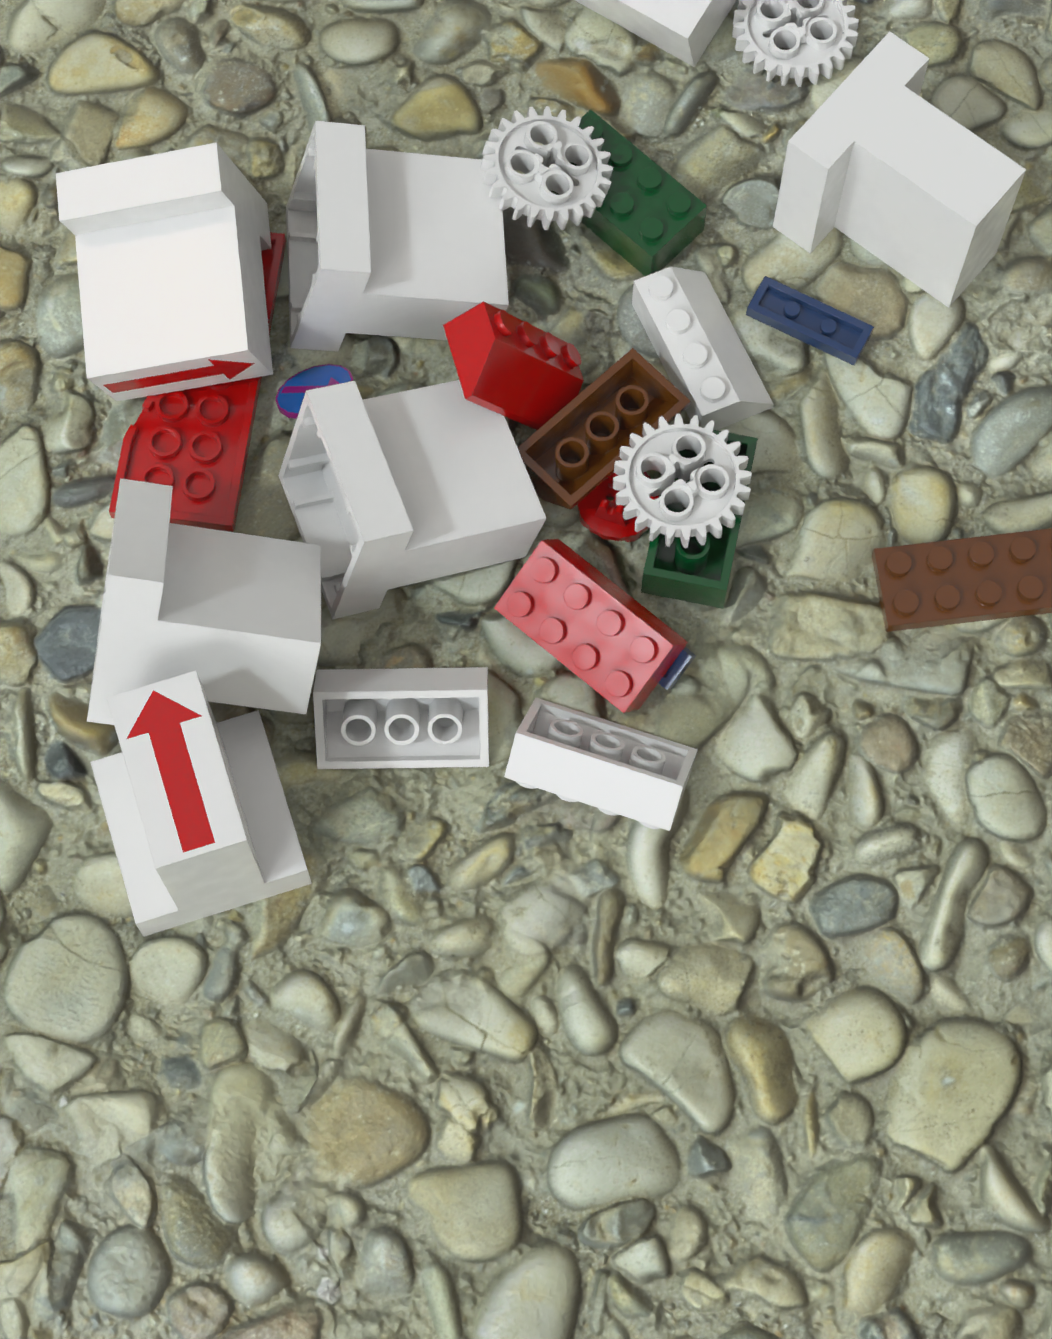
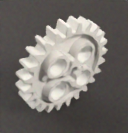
M739 0L738 10H735L732 37L736 38L735 50L743 51V63L754 61V74L763 69L767 70L766 81L768 82L775 75L781 76L782 86L787 84L789 78H794L796 85L801 87L805 77H808L816 85L819 73L830 79L833 67L842 70L845 59H851L853 48L856 46L858 37L857 28L859 19L854 18L855 5H847V0Z
M548 106L545 107L543 115L539 116L533 107H529L526 118L516 110L513 113L511 122L502 118L499 128L491 130L482 153L484 156L480 169L485 171L482 182L483 184L492 185L489 192L490 198L502 197L499 206L500 210H505L509 207L514 209L513 220H517L522 214L528 216V227H532L536 219L542 221L544 230H548L551 221H556L559 228L564 230L568 218L578 226L583 215L591 218L596 207L602 206L611 185L609 179L613 167L607 165L611 154L610 152L601 151L604 139L592 140L591 135L594 127L590 126L582 130L579 128L581 117L577 116L569 122L566 120V110L563 109L558 117H553ZM515 170L522 171L524 174H520ZM550 191H555L560 195L553 194Z
M676 414L674 425H668L664 417L661 416L659 417L658 429L654 430L649 424L644 423L643 438L631 433L629 439L631 447L621 446L619 457L622 460L615 461L614 473L618 476L613 477V489L619 490L616 494V505H626L623 511V518L625 520L637 517L634 529L636 532L641 531L645 527L650 528V541L656 539L661 533L665 535V544L668 547L672 544L674 537H680L684 548H688L690 537L693 536L696 537L701 545H705L707 532H710L719 539L722 535L721 524L733 528L736 520L734 514L743 515L745 509L743 500H749L751 488L745 486L750 484L752 476L751 472L744 470L747 468L748 456H737L741 445L739 441L727 445L729 435L727 429L717 435L713 433L715 421L711 420L702 428L698 426V415L693 416L690 424H684L681 415ZM684 449H690L697 454V456L693 458H685L682 457L678 452ZM707 462H713V463H714V464H708V465H706V466H703V465H704L705 463H707ZM648 470H656L662 476L657 479H649L643 473ZM706 482H714L717 483L721 487V489L717 491H709L702 487V484ZM661 495L659 498L655 500L650 498V496L655 497ZM670 503H680L686 509L682 512H672L666 506Z

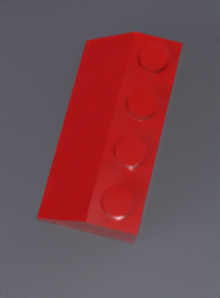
M484 301L443 325L466 400L538 430L578 396L584 379L579 367L581 365V357L573 344L567 343L551 333L545 332L529 322L523 321L507 313L505 310L498 309Z

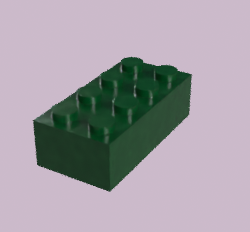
M590 109L581 117L579 128L583 130L593 126L594 130L591 139H604L601 151L610 152L611 156L607 165L612 166L613 171L609 179L611 185L602 206L596 207L591 218L583 215L581 223L644 276L662 270L704 231L707 205ZM550 191L553 194L560 195L555 191Z
M713 430V433H715L716 435L721 432L719 430ZM729 433L727 445L738 441L741 443L737 456H748L747 468L744 470L751 472L758 438ZM684 449L678 452L682 457L685 458H693L697 456V454L690 449ZM707 462V463H705L703 466H706V465H708V464H714V463H713V462ZM706 482L702 484V487L709 491H717L721 489V487L714 482ZM670 503L666 506L672 512H682L686 509L680 503ZM734 514L736 520L733 528L721 524L722 535L719 539L710 532H707L705 545H701L696 537L693 536L690 537L688 548H684L680 537H674L672 544L668 547L665 544V535L660 533L656 539L649 543L643 571L641 593L723 609L742 515Z

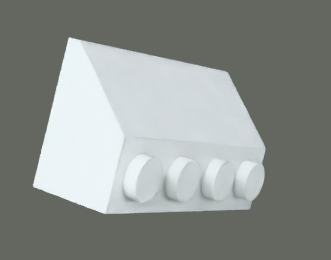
M668 267L634 281L632 306L671 383L691 400V405L685 409L690 420L694 415H698L699 427L704 428L712 420L715 421L714 430H719L773 408L774 404L705 272Z
M488 667L330 669L316 671L313 701L317 769L489 767Z
M535 698L516 731L504 777L516 781L517 784L525 788H539L557 794L559 798L568 802L579 801L597 807L601 812L608 815H622L639 821L645 827L651 829L662 828L670 831L698 749Z

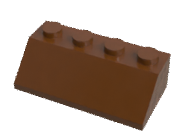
M632 348L517 447L536 494L544 501L570 510L573 509L614 473L615 461L622 460L619 457L621 446L631 447L629 444L631 433L643 438V424L647 423L656 430L658 429L659 417L661 416L664 417L668 424L675 419L676 414H681L691 405V400Z

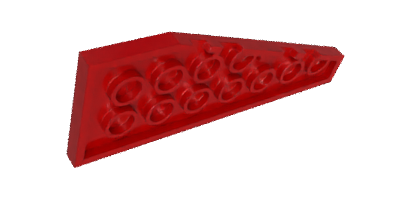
M270 232L271 249L261 250L269 336L286 247L285 234ZM262 376L147 396L142 405L143 410L135 424L130 425L123 438L109 508L111 518H115L121 478L173 486L170 523L234 532Z

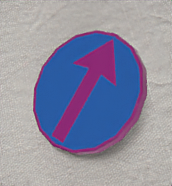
M325 364L313 366L298 372L286 380L278 389L275 401L280 413L288 418L297 419L306 390L354 380L350 370L341 365Z

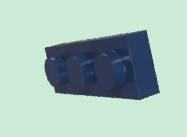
M767 276L763 278L746 311L747 316L853 366L858 361L874 329V326Z

